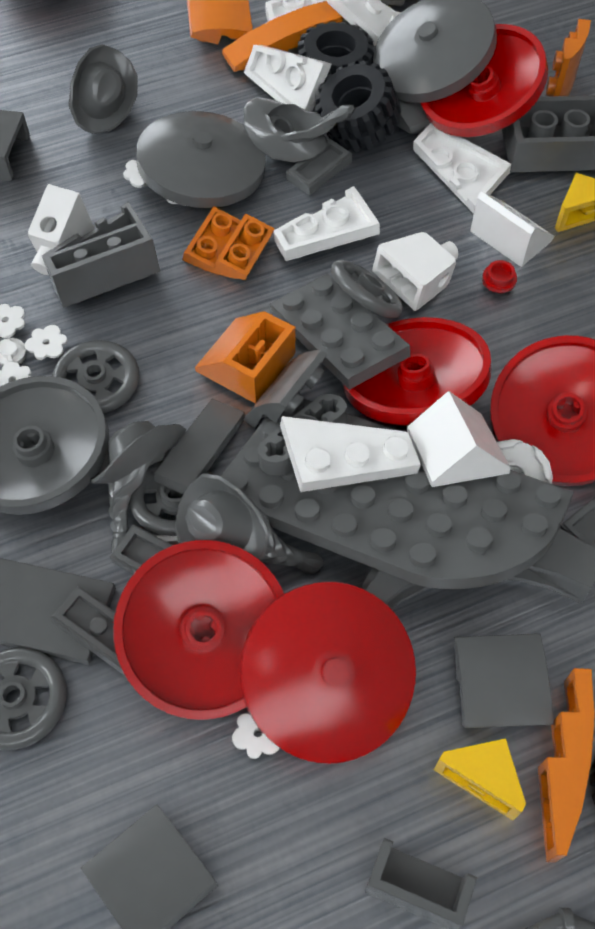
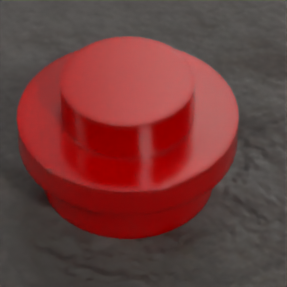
M496 260L490 263L483 271L482 282L492 292L506 293L515 287L517 274L511 263L504 260Z

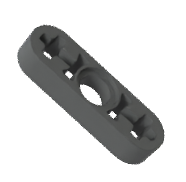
M324 394L314 399L295 414L293 418L346 424L347 404L338 395ZM281 427L261 441L258 446L259 467L264 473L271 476L285 475L293 469Z

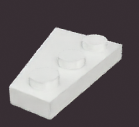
M431 123L413 143V150L473 214L479 194L484 192L491 195L511 170V163L462 137L444 133Z

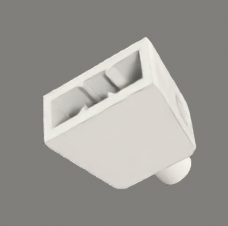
M51 184L47 185L28 230V237L37 251L31 266L37 272L48 275L42 258L43 254L77 233L83 237L95 229L80 193Z
M416 233L378 245L372 272L416 311L447 287L456 265L458 249L453 242L447 241L440 245L427 233Z

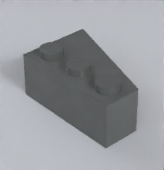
M129 201L120 206L122 212L108 221L104 217L96 221V228L83 237L77 233L42 255L53 289L63 308L161 272L153 239Z

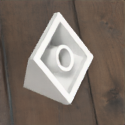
M481 192L477 197L470 232L520 267L524 266L555 237L504 201L484 192Z
M450 391L407 426V432L431 487L510 473V466L482 414Z

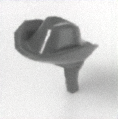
M103 44L89 48L78 61L71 79L69 109L76 125L91 134L114 130L130 114L137 98L138 75L131 61L119 50Z
M253 98L244 106V128L254 146L270 158L298 162L311 159L324 151L328 143L324 134L333 128L336 123L350 119L354 113V106L341 105L338 109L321 117L318 113L307 111L295 104H285L272 99Z
M137 421L118 429L110 437L105 460L96 476L90 479V482L109 484L110 507L108 513L113 519L110 524L113 531L111 553L114 552L128 532L127 512L132 493L142 483L148 467L162 461L167 451L173 448L185 434L187 429L180 424L158 425L155 427L149 421Z
M203 473L190 483L181 498L174 525L178 543L194 540H213L229 543L251 553L262 562L289 567L294 566L305 574H314L320 571V568L324 565L323 559L317 553L305 552L284 543L273 531L267 515L253 503L248 494L221 476Z

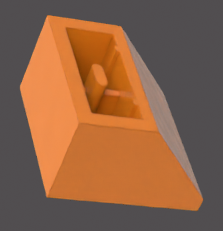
M265 311L238 317L196 365L195 371L256 404L296 353L295 326Z

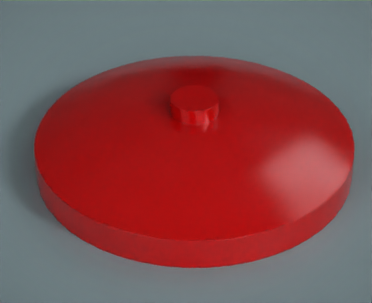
M495 24L497 29L496 48L490 62L481 74L466 87L452 95L435 101L421 103L429 122L438 130L449 135L476 137L499 131L524 116L540 98L548 78V63L544 48L539 39L522 27L509 24Z
M433 317L398 320L386 325L410 345V357L350 390L343 384L348 401L360 413L384 423L410 425L448 391L468 405L474 404L483 395L491 379L490 350L485 340L476 331L452 320Z
M575 335L555 336L537 341L525 347L505 365L496 380L492 392L490 417L496 441L515 439L540 449L550 462L553 485L579 486L595 482V339Z
M194 540L183 542L153 555L129 579L122 591L115 612L113 626L115 651L127 680L147 702L168 714L181 718L195 720L216 719L234 714L246 708L240 685L242 649L257 617L269 604L284 594L279 582L272 572L251 553L220 541Z
M318 582L284 593L269 604L257 617L242 649L240 685L243 699L251 718L272 743L285 752L306 761L327 764L343 763L355 760L374 751L385 743L400 726L407 714L414 694L416 681L415 657L410 638L403 624L392 609L381 599L354 585L340 582Z

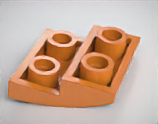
M187 0L191 38L218 45L222 35L237 40L253 30L249 0Z
M578 19L575 32L570 31L568 38L565 37L562 50H556L552 70L556 72L554 77L549 76L546 96H569L584 51L591 20Z
M213 206L184 251L182 260L217 275L246 280L273 235L275 228L246 213L240 220Z

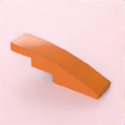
M326 1L305 6L274 18L249 31L223 48L222 55L234 72L245 70L254 45H264L288 52V49L298 47L301 35L306 33L309 28L316 27L320 23L327 24L333 21L341 23L343 22V17Z
M574 668L564 681L567 712H560L554 719V724L551 725L554 757H547L538 767L546 862L556 863L567 856L583 808L592 762L595 715L592 669Z

